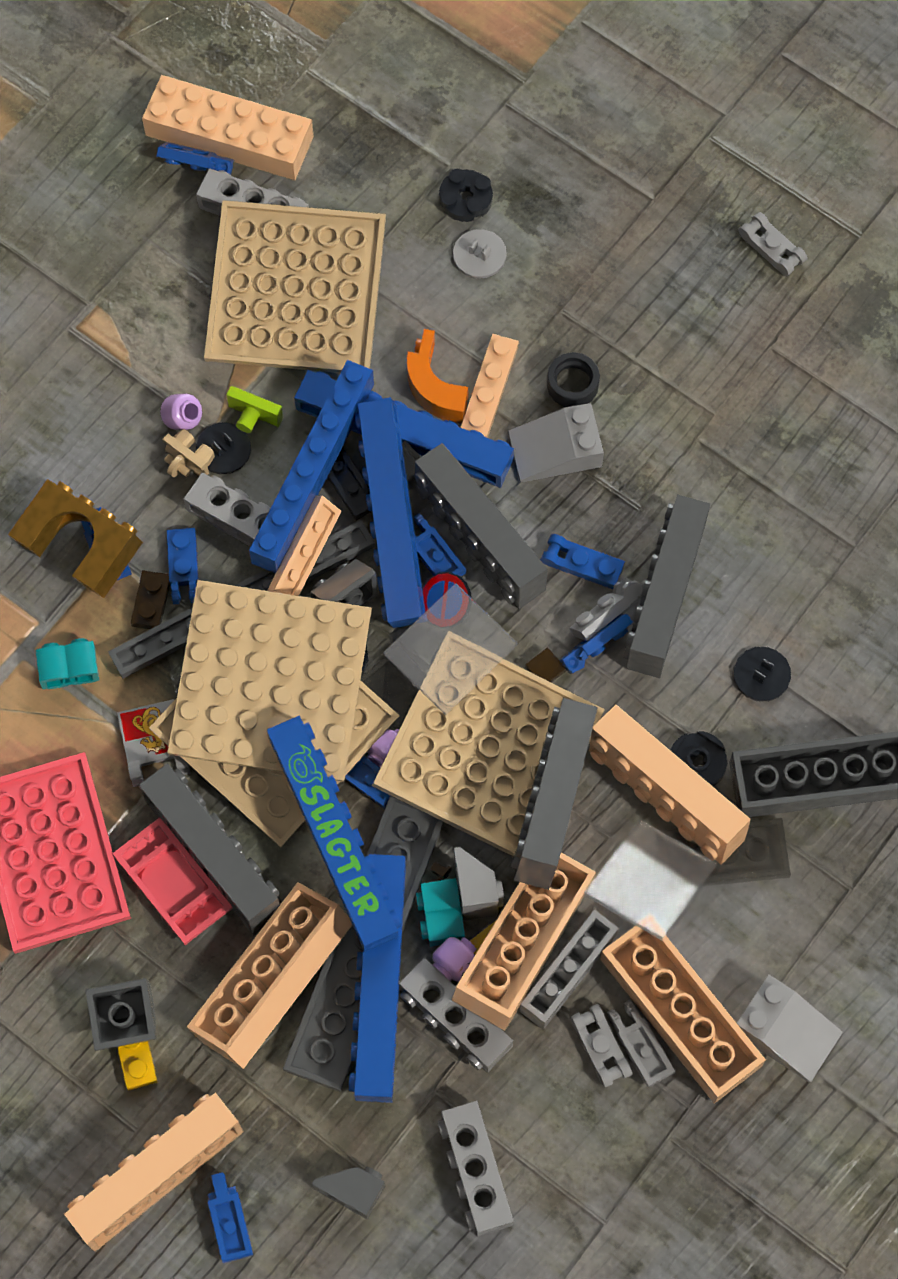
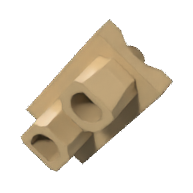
M185 429L180 430L174 436L168 433L163 438V442L167 444L165 450L169 453L164 459L169 464L167 472L169 475L176 477L181 473L187 477L191 471L198 476L202 472L206 475L209 474L208 466L215 457L214 451L211 448L202 444L195 453L192 452L189 448L195 442V439Z

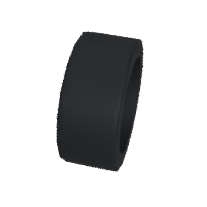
M570 352L560 355L554 359L548 369L547 389L549 395L556 403L563 407L590 403L598 393L600 380L598 366L590 357L582 353ZM564 369H580L589 376V386L581 392H567L558 386V374Z

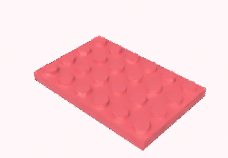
M85 752L0 777V902L15 954L131 919Z

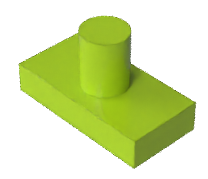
M231 386L226 394L228 406L242 412L236 424L238 429L251 433L258 419L277 427L280 426L283 420L281 405L234 386Z

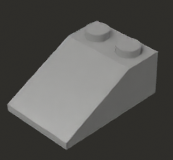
M591 403L560 409L508 431L511 447L514 448V459L520 483L602 467L604 452Z
M768 975L737 1022L738 1026L756 1048L809 1083H811L843 1033L799 994L771 975Z

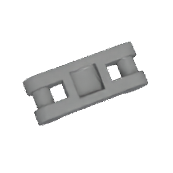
M761 212L755 214L749 224L745 223L738 229L741 237L784 276L790 275L797 264L801 265L807 260L805 251L792 244L769 223L767 217ZM758 229L763 233L760 237L755 233ZM786 254L789 258L785 259L782 256Z
M596 1004L589 1007L590 1011L581 1015L578 1012L570 1016L603 1087L606 1088L613 1084V1080L620 1077L625 1079L631 1076L632 1071L618 1046L600 1005ZM595 1022L598 1030L589 1034L586 1025ZM613 1059L616 1066L607 1070L604 1062Z

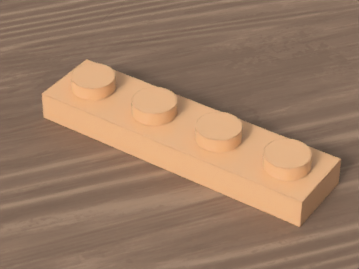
M492 334L461 425L462 429L468 431L476 430L488 438L519 346V341Z
M323 495L315 496L267 591L299 596L341 513V510Z

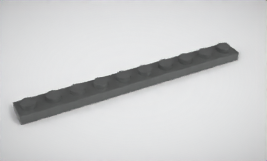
M362 520L328 537L306 583L375 547V542ZM264 570L235 586L267 591L275 573ZM192 608L108 651L122 679L186 646Z

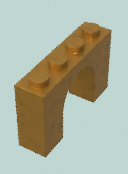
M47 479L8 535L18 544L41 557L61 528L76 521L91 523L94 530L92 547L72 576L83 586L100 597L105 598L143 543L136 536L138 531L125 521L121 525L115 522L116 517L106 509L101 508L100 511L94 509L93 506L95 504L82 494L78 498L72 495L73 490L63 482L59 481L56 485Z

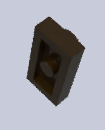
M142 570L131 618L132 627L150 630L162 624L170 587L169 574Z

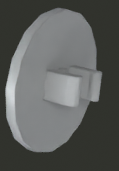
M484 229L471 230L464 233L456 241L453 248V260L458 270L466 276L476 279L488 278L497 274L503 268L507 258L506 246L502 239L494 232Z

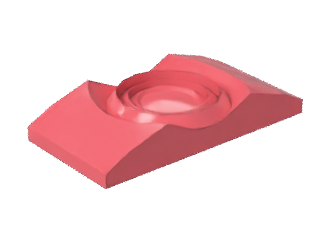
M160 817L112 853L134 884L146 896L184 945L188 944L233 909L231 904Z

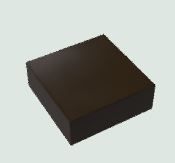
M548 647L525 664V668L529 672L551 683L566 672L564 665Z

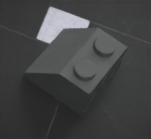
M357 559L351 563L346 562L339 566L335 574L329 579H322L313 586L310 592L311 598L363 606L378 595L376 573L372 568Z
M146 978L86 990L95 1051L156 1040V1019L151 983Z

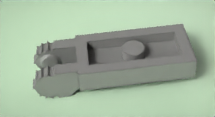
M623 578V580L617 582L614 585L613 593L602 596L593 609L580 614L576 618V623L569 627L574 636L588 641L642 594V584L635 580L631 581L628 578Z
M628 1000L624 1002V1009L634 1024L625 1028L619 1014L612 1009L607 1013L615 1030L618 1032V1038L647 1088L673 1075L675 1070L645 1018H641L633 1003Z

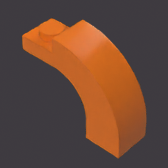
M424 329L422 339L417 338L415 353L408 352L407 377L410 390L416 401L430 414L443 420L462 424L468 403V387L449 384L436 377L430 367L435 346V331Z

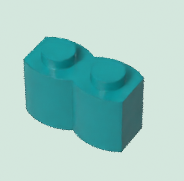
M78 638L65 646L58 643H47L42 648L36 650L39 682L42 689H56L69 685L93 683L100 680L96 649L93 641Z
M456 878L422 883V892L416 893L418 911L425 910L426 921L420 922L422 938L429 939L430 947L442 945L449 937L461 940L465 937Z

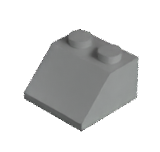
M461 847L454 848V866L463 921L497 917L499 907L503 906L504 899L502 881H496L494 871Z

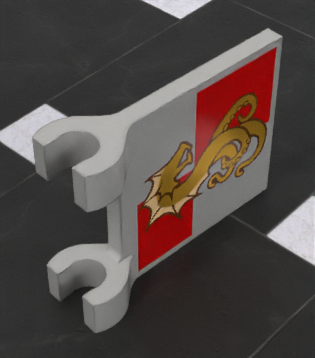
M174 699L117 712L133 787L139 786L144 781L142 766L175 759L176 767L184 775L191 774L189 765L179 756L168 755V746L149 729L171 705Z

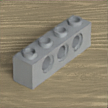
M210 168L196 194L200 209L221 216L222 200L309 208V204L300 198H291L282 195L275 189H266L257 186L248 179L241 180L231 176L226 171H216ZM230 193L234 194L233 196H229V197H228V196H225V195L230 194Z
M203 472L184 497L187 511L250 547L270 510V507L265 503L259 502L257 504L250 500L249 496L242 490L237 488L233 490L227 487L219 477L215 475L210 477ZM219 499H223L226 501L223 505L220 506L213 505V503ZM240 513L250 514L246 519L237 518Z
M594 910L523 1000L519 1012L544 1030L600 958L602 951L614 940L619 928Z
M423 958L399 983L402 1000L411 1008L416 1005L424 1013L422 1018L432 1028L435 1029L438 1026L446 1033L444 1039L456 1050L461 1047L468 1054L466 1057L467 1061L477 1070L483 1068L488 1073L513 1047V1040L502 1029L452 1001L456 987L427 959ZM434 990L440 994V999L435 1003H429L424 1000V994ZM451 1011H457L463 1018L459 1023L451 1024L445 1019V1016ZM472 1032H480L484 1035L485 1039L481 1044L474 1045L468 1041L467 1037Z
M474 1101L441 1111L442 1120L438 1121V1127L442 1139L448 1138L451 1150L446 1151L451 1170L457 1168L460 1180L455 1183L460 1200L466 1198L469 1211L464 1212L469 1230L475 1229L478 1237L513 1226V1217L478 1102ZM462 1132H468L474 1137V1142L467 1147L461 1146L456 1140L457 1136ZM471 1162H478L482 1165L483 1172L477 1177H472L466 1173V1166ZM480 1192H487L492 1197V1203L487 1207H480L474 1201L475 1196Z

